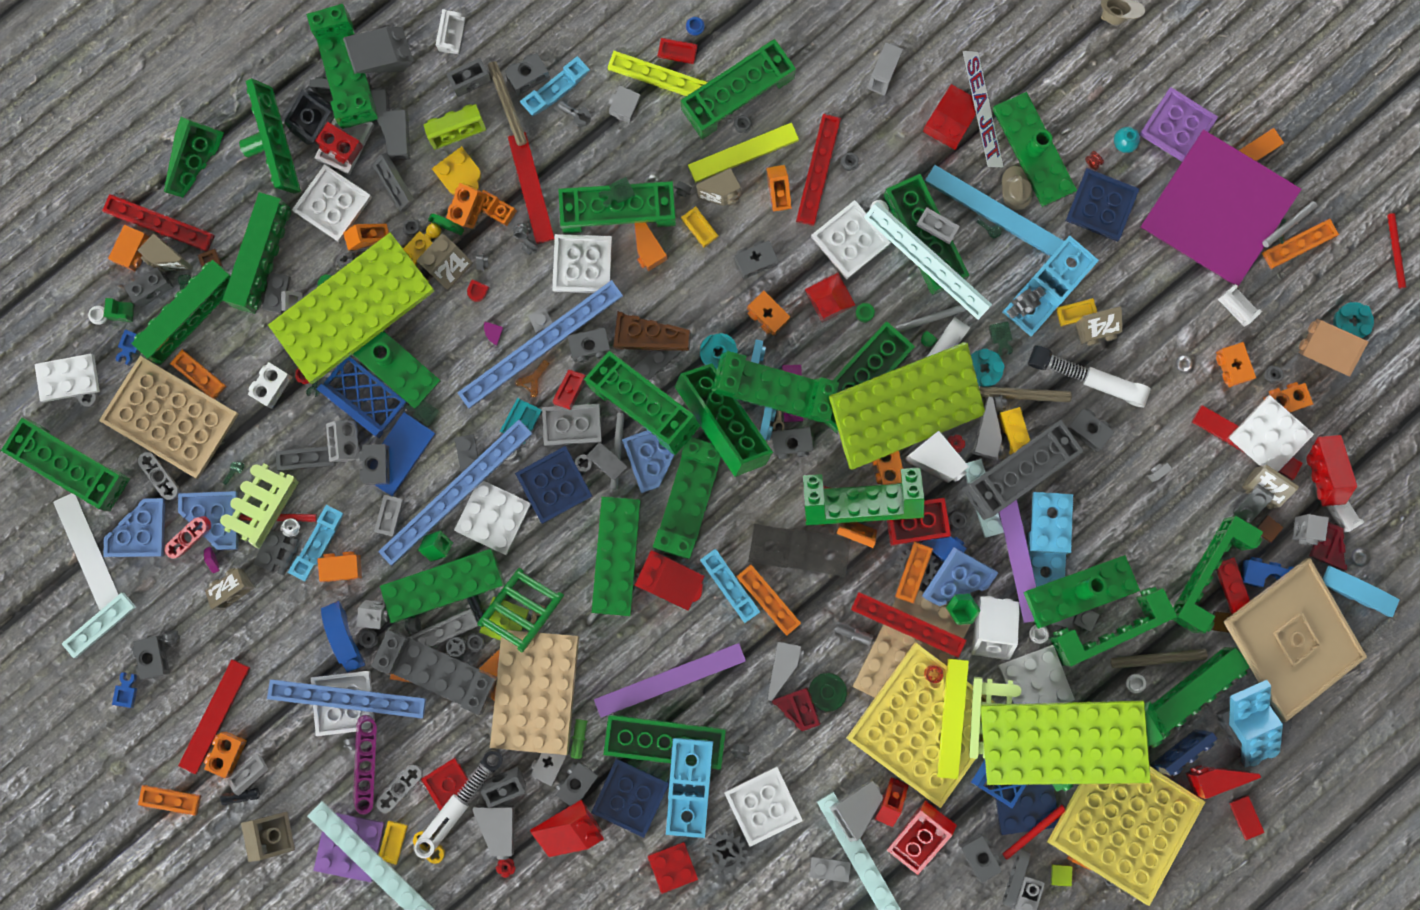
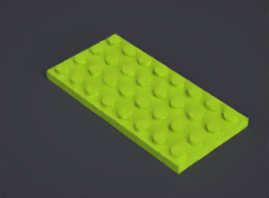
M388 233L269 323L268 326L308 382L314 384L430 296L435 290L395 237Z
M965 342L829 396L847 463L852 470L926 440L938 431L942 433L979 418L985 412L969 346Z
M1144 701L981 705L987 785L1151 783Z

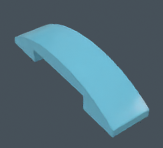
M577 56L563 67L562 72L538 91H532L520 103L534 116L567 94L587 75L590 69Z
M328 505L325 506L317 520L318 524L301 554L296 557L290 567L289 574L306 582L318 565V558L323 557L344 515L342 512Z
M716 549L700 559L744 623L760 613Z

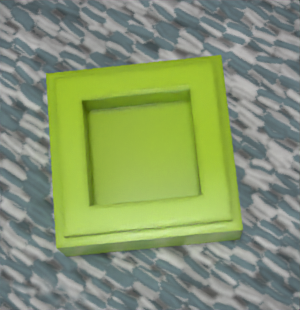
M1051 864V885L1072 887L1073 866Z

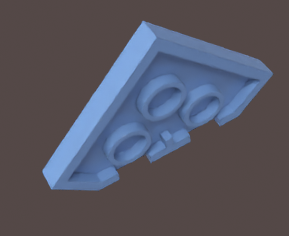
M648 430L622 439L641 494L659 488L675 455L663 447L657 437Z
M238 492L178 493V513L189 523L194 518L205 516L210 520L211 529L203 537L217 550L238 549V533L233 530L230 533L224 531L225 526L220 522L223 515L228 514L232 516L235 510L231 507L230 503L232 499L238 498ZM199 522L200 525L196 528V530L202 528V527H201V526L203 525L202 522Z
M143 499L131 513L129 512L118 523L119 525L112 532H109L104 537L103 557H164L165 499Z
M954 547L922 596L926 600L942 606L946 604V601L951 600L955 594H970L976 590L983 591L988 589L998 572Z

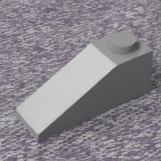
M989 396L985 401V412L981 416L972 454L994 460L1001 456L1003 445L1001 444L1002 437L993 397Z
M777 642L767 700H773L798 666V662H802L804 651L801 650V646Z

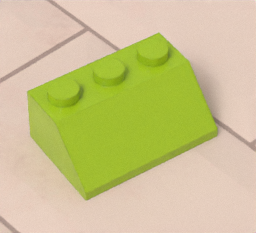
M476 104L466 105L462 110L448 112L444 117L432 118L423 124L427 138L434 150L486 131Z

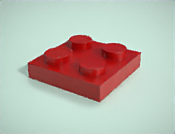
M456 757L421 778L440 811L452 795H458L457 792L460 793V789L462 790L464 784H467L466 781H469Z
M685 841L648 855L661 894L698 880Z

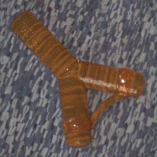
M543 360L532 375L516 379V386L526 388L531 393V397H537L538 379L550 363ZM531 382V390L524 384Z

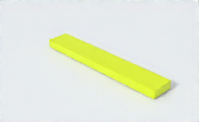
M613 51L607 67L610 71L684 96H688L707 83L617 51Z
M789 123L688 164V168L694 182L697 183L729 168L732 169L798 142L799 138L793 124Z
M948 659L937 774L939 778L958 779L968 660Z

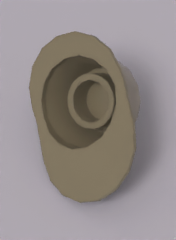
M1101 0L1100 2L1103 8L1101 19L1113 25H1120L1128 19L1141 18L1145 13L1144 6L1134 0Z
M1020 166L1009 167L1002 176L1003 201L1006 206L1013 210L1024 209L1032 199V186Z

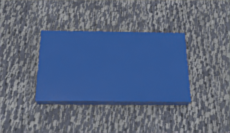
M403 412L382 443L389 446L390 484L375 486L393 497L436 433ZM373 460L370 463L371 470L378 467L377 460Z

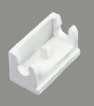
M442 9L436 40V47L439 52L459 55L465 24V17H461V13Z
M1235 284L1218 300L1245 327L1262 311L1260 309L1257 310L1237 289L1238 286Z
M1349 501L1345 505L1326 506L1337 525L1342 527L1344 532H1350L1364 523L1363 519H1359Z

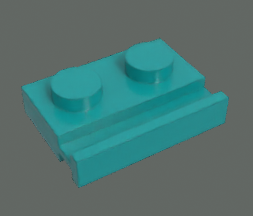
M517 398L500 432L504 434L518 420H521L532 432L542 414V410Z

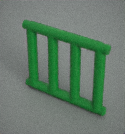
M518 568L480 618L477 625L482 628L485 626L516 645L517 649L523 653L561 602L564 594L560 592L555 593L524 574L521 568ZM521 580L552 599L546 609L512 589L517 581ZM509 595L541 615L536 623L532 624L501 605L506 596ZM495 611H498L529 632L521 640L489 619Z

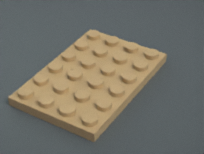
M139 356L99 421L194 478L199 479L239 413L146 358Z
M918 590L914 604L899 598L895 599L892 607L963 639L971 625H957L946 609L948 604L938 606L926 600L922 596L924 592ZM882 625L852 687L875 698L914 643L920 645L946 666L948 659H954L955 656Z
M507 630L521 640L528 634V632ZM537 633L523 653L517 649L516 645L501 637L490 748L568 755L579 636Z

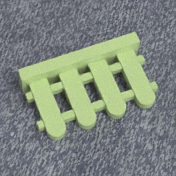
M264 463L262 466L253 465L250 472L255 477L252 483L244 481L241 484L240 488L245 493L243 499L234 498L231 500L230 505L235 510L232 516L225 514L220 519L221 524L225 526L224 531L230 533L233 530L243 535L242 540L246 542L248 540L250 544L258 549L262 546L299 483L295 477L289 474L286 476L285 473L280 472L278 475L268 470L269 466ZM261 480L272 485L269 491L258 486ZM250 497L262 501L261 506L258 508L248 503ZM241 513L252 518L249 525L238 520Z
M974 677L970 758L978 759V754H983V758H985L984 742L979 741V734H983L982 722L980 721L981 705L1004 704L991 703L992 695L1007 696L1006 704H1012V697H1018L1022 692L1020 686L1013 684V680H1008V684L992 683L993 679H987V682H982V677ZM981 694L986 695V702H981Z

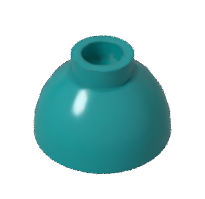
M1132 127L1119 129L1114 135L1115 147L1124 153L1135 151L1140 144L1138 131Z

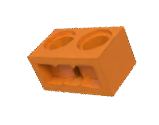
M459 183L455 190L453 201L448 207L446 218L463 227L473 229L487 194L470 185Z
M1298 382L1286 385L1287 389L1281 391L1280 388L1268 391L1269 395L1275 400L1279 398L1282 406L1290 413L1313 405L1306 383L1298 385ZM1294 392L1299 394V401L1294 398Z
M899 451L889 454V462H883L881 458L872 461L873 466L876 465L878 473H875L877 484H901V469L903 467ZM886 471L893 472V481H888L885 478Z
M228 732L217 734L212 743L214 745L213 750L205 758L204 763L206 765L204 770L225 779L229 778L236 767L247 740ZM226 740L231 742L230 750H227L224 746ZM218 758L222 759L223 761L222 768H219L216 765V761Z

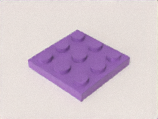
M1170 87L1139 135L1182 162L1201 131L1204 129L1209 132L1218 116Z
M336 813L360 838L379 854L385 822ZM322 831L313 871L372 882L373 879Z

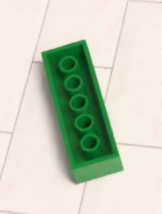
M921 174L887 188L884 192V197L893 216L966 281L970 275L953 240L948 244L916 226L926 207L940 215ZM918 266L932 296L944 291L938 283Z
M261 192L258 193L223 298L224 302L235 309L256 314V311L261 307V296L267 289V278L273 270L272 262L274 256L278 255V244L280 239L284 237V226L291 216L290 207L281 198Z
M214 260L207 262L202 267V271L197 276H193L184 289L176 293L175 299L171 303L166 304L157 317L149 321L148 327L134 337V341L131 344L147 359L161 365L223 301L231 274Z
M886 321L833 379V381L839 382L837 393L895 370L912 352L915 346ZM832 412L831 419L824 423L837 434L839 431Z
M710 363L681 373L675 389L692 414L695 415L698 423L734 477L765 466L773 451L739 401L735 398L712 392L717 372L715 366Z
M601 497L591 613L620 616L632 615L641 500Z
M488 549L381 585L380 589L391 623H397L410 617H415L504 587L505 583L494 549Z
M1223 647L1152 703L1167 729L1164 739L1171 734L1170 730L1175 726L1180 727L1187 721L1185 718L1190 714L1195 715L1198 713L1205 702L1210 703L1216 699V694L1219 691H1225L1232 686L1231 682L1234 679H1240L1248 673L1247 669L1250 667L1236 647Z
M609 714L603 755L671 763L673 738L713 741L711 769L721 770L726 729ZM688 755L686 763L688 765H695L697 763L696 756Z

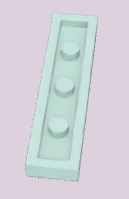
M982 459L966 463L969 466L965 470L967 472L965 474L967 483L986 473ZM977 512L984 538L1004 533L998 513L991 518L983 520Z
M120 593L67 638L62 645L73 658L79 657L133 611L136 606L125 593Z

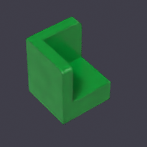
M105 298L103 317L114 321L133 322L135 304L119 302L113 298Z
M437 531L424 536L418 551L432 562L447 557L453 542L442 531Z
M955 594L946 607L957 625L972 624L980 613L979 607L970 594Z

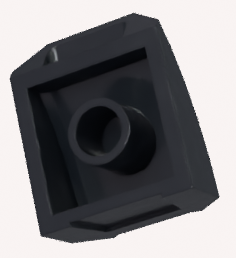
M302 89L284 123L291 133L307 145H311L316 142L315 140L326 123L333 121L334 113L331 104L319 94L311 90Z

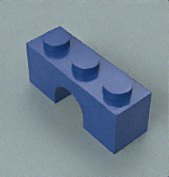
M1251 557L1249 560H1243L1240 574L1245 585L1264 587L1265 580L1269 575L1279 580L1294 567L1289 566L1286 569L1282 568L1280 563L1269 562V564L1262 563L1260 558Z

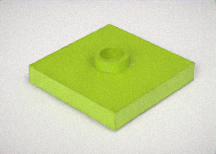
M505 600L501 603V605L522 618L527 619L529 609ZM495 611L489 619L505 630L522 631L523 629L522 626L498 611ZM485 626L481 627L479 633L501 641L500 635Z

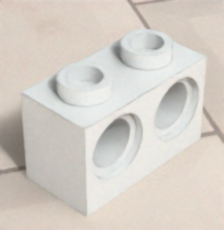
M268 362L267 365L261 368L257 381L252 382L248 395L272 409L292 379V376ZM277 372V379L271 381V374ZM266 388L267 394L264 397H260V391Z

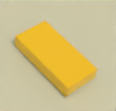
M696 206L681 217V220L703 248L719 237Z
M1094 298L1057 307L1056 312L1062 327L1076 323L1085 315L1097 313Z
M388 821L379 856L385 862L398 864L408 825Z

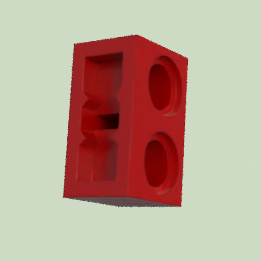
M329 122L326 123L315 140L321 151L326 154H334V158L342 164L347 162L352 165L364 147L359 140ZM330 137H335L332 143H327ZM345 147H350L349 152L343 153Z

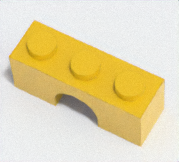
M1020 407L1001 412L997 415L1002 432L1007 435L1010 444V455L1030 441Z

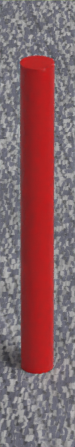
M1395 213L1387 215L1398 289L1406 288L1396 216Z
M242 513L239 516L240 521H252V518ZM280 514L276 521L295 519L297 522H317V514Z
M1062 804L1003 852L1004 858L1008 860L1058 819L1065 812L1066 807Z

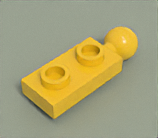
M436 223L429 224L425 235L419 231L403 248L415 265L418 264L416 260L432 245L433 242L430 240L440 236V226Z

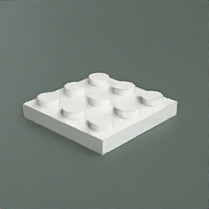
M324 164L292 211L340 243L344 237L343 233L353 225L372 196Z
M855 200L811 235V238L846 279L850 278L891 244L879 230L864 218L866 212Z
M555 234L553 292L595 293L610 282L612 236Z
M1268 395L1228 438L1259 466L1267 464L1278 472L1314 434L1273 397Z
M483 481L473 490L454 531L507 555L531 503Z
M1054 645L998 665L1005 684H1008V680H1013V684L1021 688L1020 696L1012 697L1013 704L1068 703L1075 700Z
M370 671L311 677V684L372 692ZM313 705L316 736L356 732L357 720L362 715H370L375 721L374 712ZM367 721L362 724L361 728L369 729L372 723Z
M777 766L724 792L750 847L803 821Z

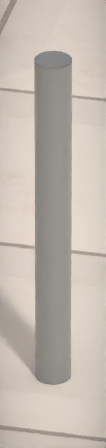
M1312 201L1267 237L1262 242L1263 246H1270L1317 207L1316 202Z
M958 305L896 325L895 328L898 332L906 331L967 311V309L962 305Z
M617 413L613 454L619 460H621L624 413ZM619 477L615 481L611 479L610 489L618 490Z

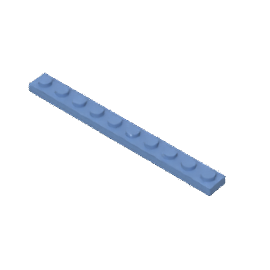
M611 280L460 390L458 395L470 409L569 335L622 298L623 295Z
M518 420L378 552L393 566L530 438L533 433L521 420Z

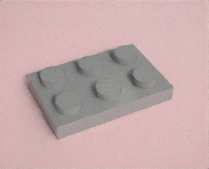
M600 404L573 405L571 410L560 406L542 407L544 446L602 443Z

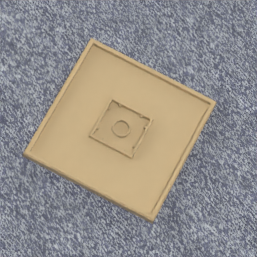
M1311 558L1303 560L1223 621L1258 682L1267 680L1270 683V703L1281 722L1290 720L1367 658Z

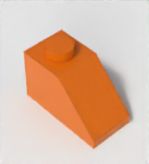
M785 165L766 168L773 212L792 209L789 179Z
M355 224L343 234L348 251L374 245L386 236L389 230L387 224Z

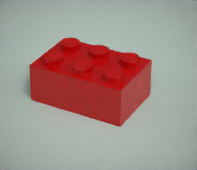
M1342 436L1318 437L1306 457L1307 464L1312 470V481L1316 483L1317 497L1321 500L1323 507L1345 505L1357 488V483Z
M945 498L925 500L924 518L887 520L891 546L951 536Z

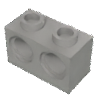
M333 421L327 423L329 462H350L359 459L360 447L358 446L356 421Z
M1311 514L1295 517L1292 540H1297L1299 544L1311 546V544L1318 545V542L1326 541L1329 518Z

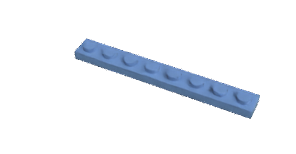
M270 679L267 699L415 718H424L427 699Z

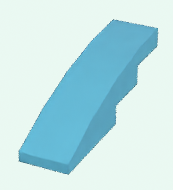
M1331 566L1327 567L1323 576L1324 583L1331 590L1348 599L1355 600L1368 608H1373L1388 617H1393L1400 599Z

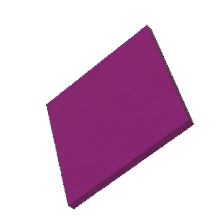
M1203 129L1140 228L1229 283L1239 286L1264 248L1262 242L1274 233L1302 189Z

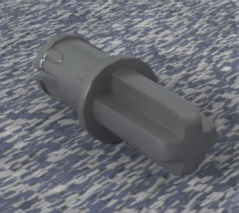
M837 622L834 628L836 633L851 638V641L856 640L867 646H870L873 639L872 634L859 630L857 626L854 628L842 622Z

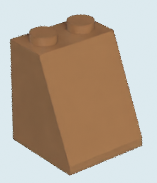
M1316 319L1308 328L1309 334L1307 338L1301 341L1299 353L1350 377L1369 341Z

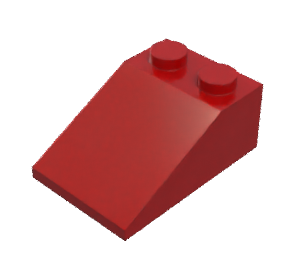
M951 84L926 123L923 132L956 150L976 116L973 97Z
M651 550L635 586L689 611L693 603L692 600L705 576Z
M1202 765L1193 766L1190 768L1191 771L1186 773L1194 795L1204 799L1261 778L1260 774L1250 771L1202 767Z
M582 800L530 830L548 857L587 850L604 840L599 824Z
M925 800L887 848V851L915 874L919 875L953 836L957 825Z

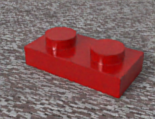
M568 369L553 399V404L571 410L585 383L584 378L586 375Z

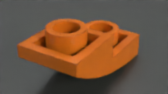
M483 190L482 192L486 193L487 196L481 211L501 224L508 226L517 210L499 200L498 197Z

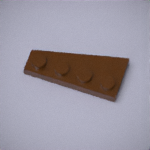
M617 311L613 345L615 349L690 350V330L669 324H660L654 320L649 321L635 315L630 316Z

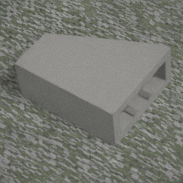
M885 43L871 75L868 86L869 90L885 96L903 51L899 45Z
M873 781L866 782L829 807L850 842L858 841L883 800L881 789Z
M515 806L473 807V813L491 855L497 856V859L500 860L509 859V856L514 854Z

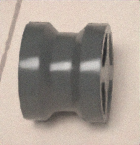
M460 637L452 638L447 642L446 650L453 657L462 656L467 652V642Z

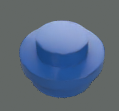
M699 17L690 18L686 23L687 32L693 36L700 35L704 31L703 20Z

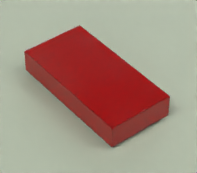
M661 38L657 56L662 59L694 64L698 44Z
M1248 795L1229 802L1245 840L1265 833Z

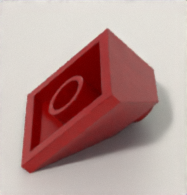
M839 273L805 289L822 323L856 306Z

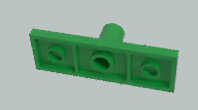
M251 78L245 81L247 85L246 91L252 103L251 110L255 115L259 132L240 140V149L248 158L265 151L266 164L270 169L271 182L274 187L297 194L301 192L273 88Z
M1022 93L994 106L992 110L1042 208L1075 193L1077 189L1052 142V135L1046 130L1028 93Z
M385 331L379 333L352 354L415 410L441 382L439 378ZM386 351V356L379 359L380 353Z
M1126 555L1023 593L1036 626L1040 629L1137 593L1140 589Z

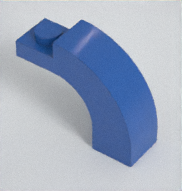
M337 601L321 608L324 629L339 664L342 663L347 673L365 666V660L351 636L347 614L341 603Z

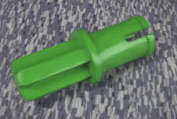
M576 719L574 735L571 736L573 741L570 757L581 759L584 741H586L585 733L588 721Z

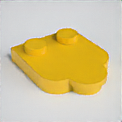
M462 146L432 168L452 195H455L454 193L459 183L479 189L478 182L481 179V172Z

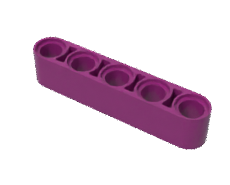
M362 715L356 723L353 804L356 811L363 815L368 814L372 810L374 797L377 726L370 715ZM367 721L372 723L369 729L361 728L362 724ZM364 741L371 742L367 749L361 748V744ZM363 761L370 762L366 768H361L360 764ZM361 781H369L366 787H359ZM361 800L368 801V803L365 806H358V803Z

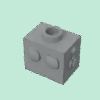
M619 86L617 93H613L609 100V104H611L609 114L617 117L618 120L630 123L640 100V94Z
M365 600L358 607L357 626L381 629L385 622H388L389 615L385 602Z

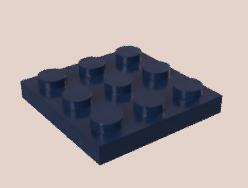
M1086 168L1065 221L1118 242L1139 188Z
M567 446L515 473L541 524L593 497Z
M1194 729L1153 761L1150 766L1160 773L1175 776L1183 770L1182 766L1187 762L1192 763L1198 759L1200 752L1211 749L1214 746L1213 742L1218 738L1213 732Z
M616 758L591 813L645 838L669 783Z
M1027 784L1013 809L995 798L1001 835L1029 832L1057 809L1053 784ZM993 785V789L999 788L998 785ZM1000 785V786H1001V788H1003V787H1008V786H1012V785ZM1021 786L1015 787L1016 792H1018ZM1014 789L1002 790L1003 798L1011 803L1015 797ZM1000 791L994 792L997 795L1001 796ZM1059 818L1045 829L1055 828Z

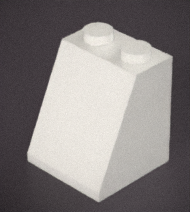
M939 431L904 459L907 463L948 483L952 480L956 482L967 474L965 470L969 467Z
M992 596L980 597L977 604L980 613L975 619L971 655L1010 660L1018 645L1020 602L1013 601L1012 599H995Z

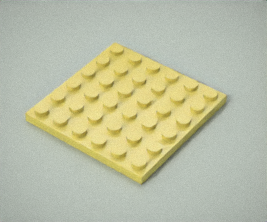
M914 643L846 738L941 808L975 761V758L969 757L973 685L967 681L958 779L939 778L937 774L947 666L920 645ZM981 694V702H986V695ZM979 734V741H983V734Z
M1150 767L1151 783L1079 784L1047 842L1139 901L1150 906L1202 810L1205 801Z

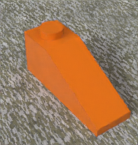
M646 222L635 223L637 252L639 256L637 261L642 269L646 267L649 272L665 262L667 255Z

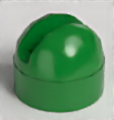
M925 331L921 337V343L925 347H931L938 341L928 331Z

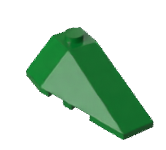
M180 117L174 136L164 192L183 198L196 181L199 172L207 166L208 160L218 151L224 132Z

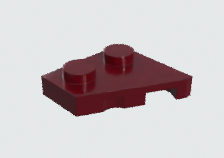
M1328 522L1326 541L1318 542V545L1313 544L1309 557L1346 571L1347 564L1345 565L1344 558L1346 549L1343 542L1344 529Z
M807 687L772 700V703L782 710L784 715L789 720H792L801 731L821 725Z

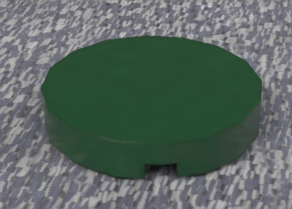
M819 674L809 685L808 690L813 704L821 711H835L846 701V685L836 674Z

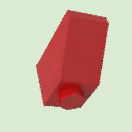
M890 778L883 794V800L877 809L875 820L891 827L894 826L902 813L909 787L908 784L895 778Z

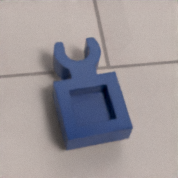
M124 330L118 345L122 352L117 354L116 361L121 363L122 358L126 357L125 364L128 366L132 364V354L138 355L139 350L131 344L137 335L136 333Z
M122 672L120 674V682L122 684L121 686H115L112 705L134 708L137 688H133L132 684L136 682L137 674H131V679L128 681L126 679L127 673Z

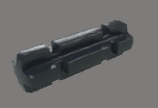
M478 595L467 598L473 612H475L476 620L479 622L485 611L482 610L483 606Z
M253 788L249 791L244 790L239 796L234 792L231 794L225 793L220 796V801L222 805H228L231 802L234 804L245 802L249 799L257 800L260 798V791L258 788Z

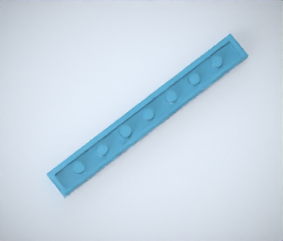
M934 165L925 180V183L1050 257L1064 242L1062 239Z

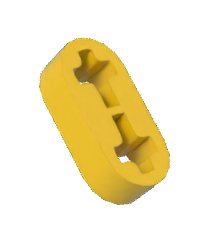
M424 830L419 831L414 835V846L419 838L418 836H421L424 833ZM424 843L420 844V848L424 851L429 850L430 845L427 847ZM441 844L435 849V851H440V858H432L431 855L426 858L429 862L436 864L444 859L445 850Z

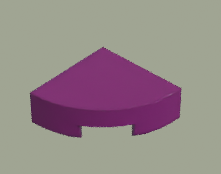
M485 321L484 332L491 343L498 346L504 328Z
M211 546L205 548V563L213 574L219 572V564Z

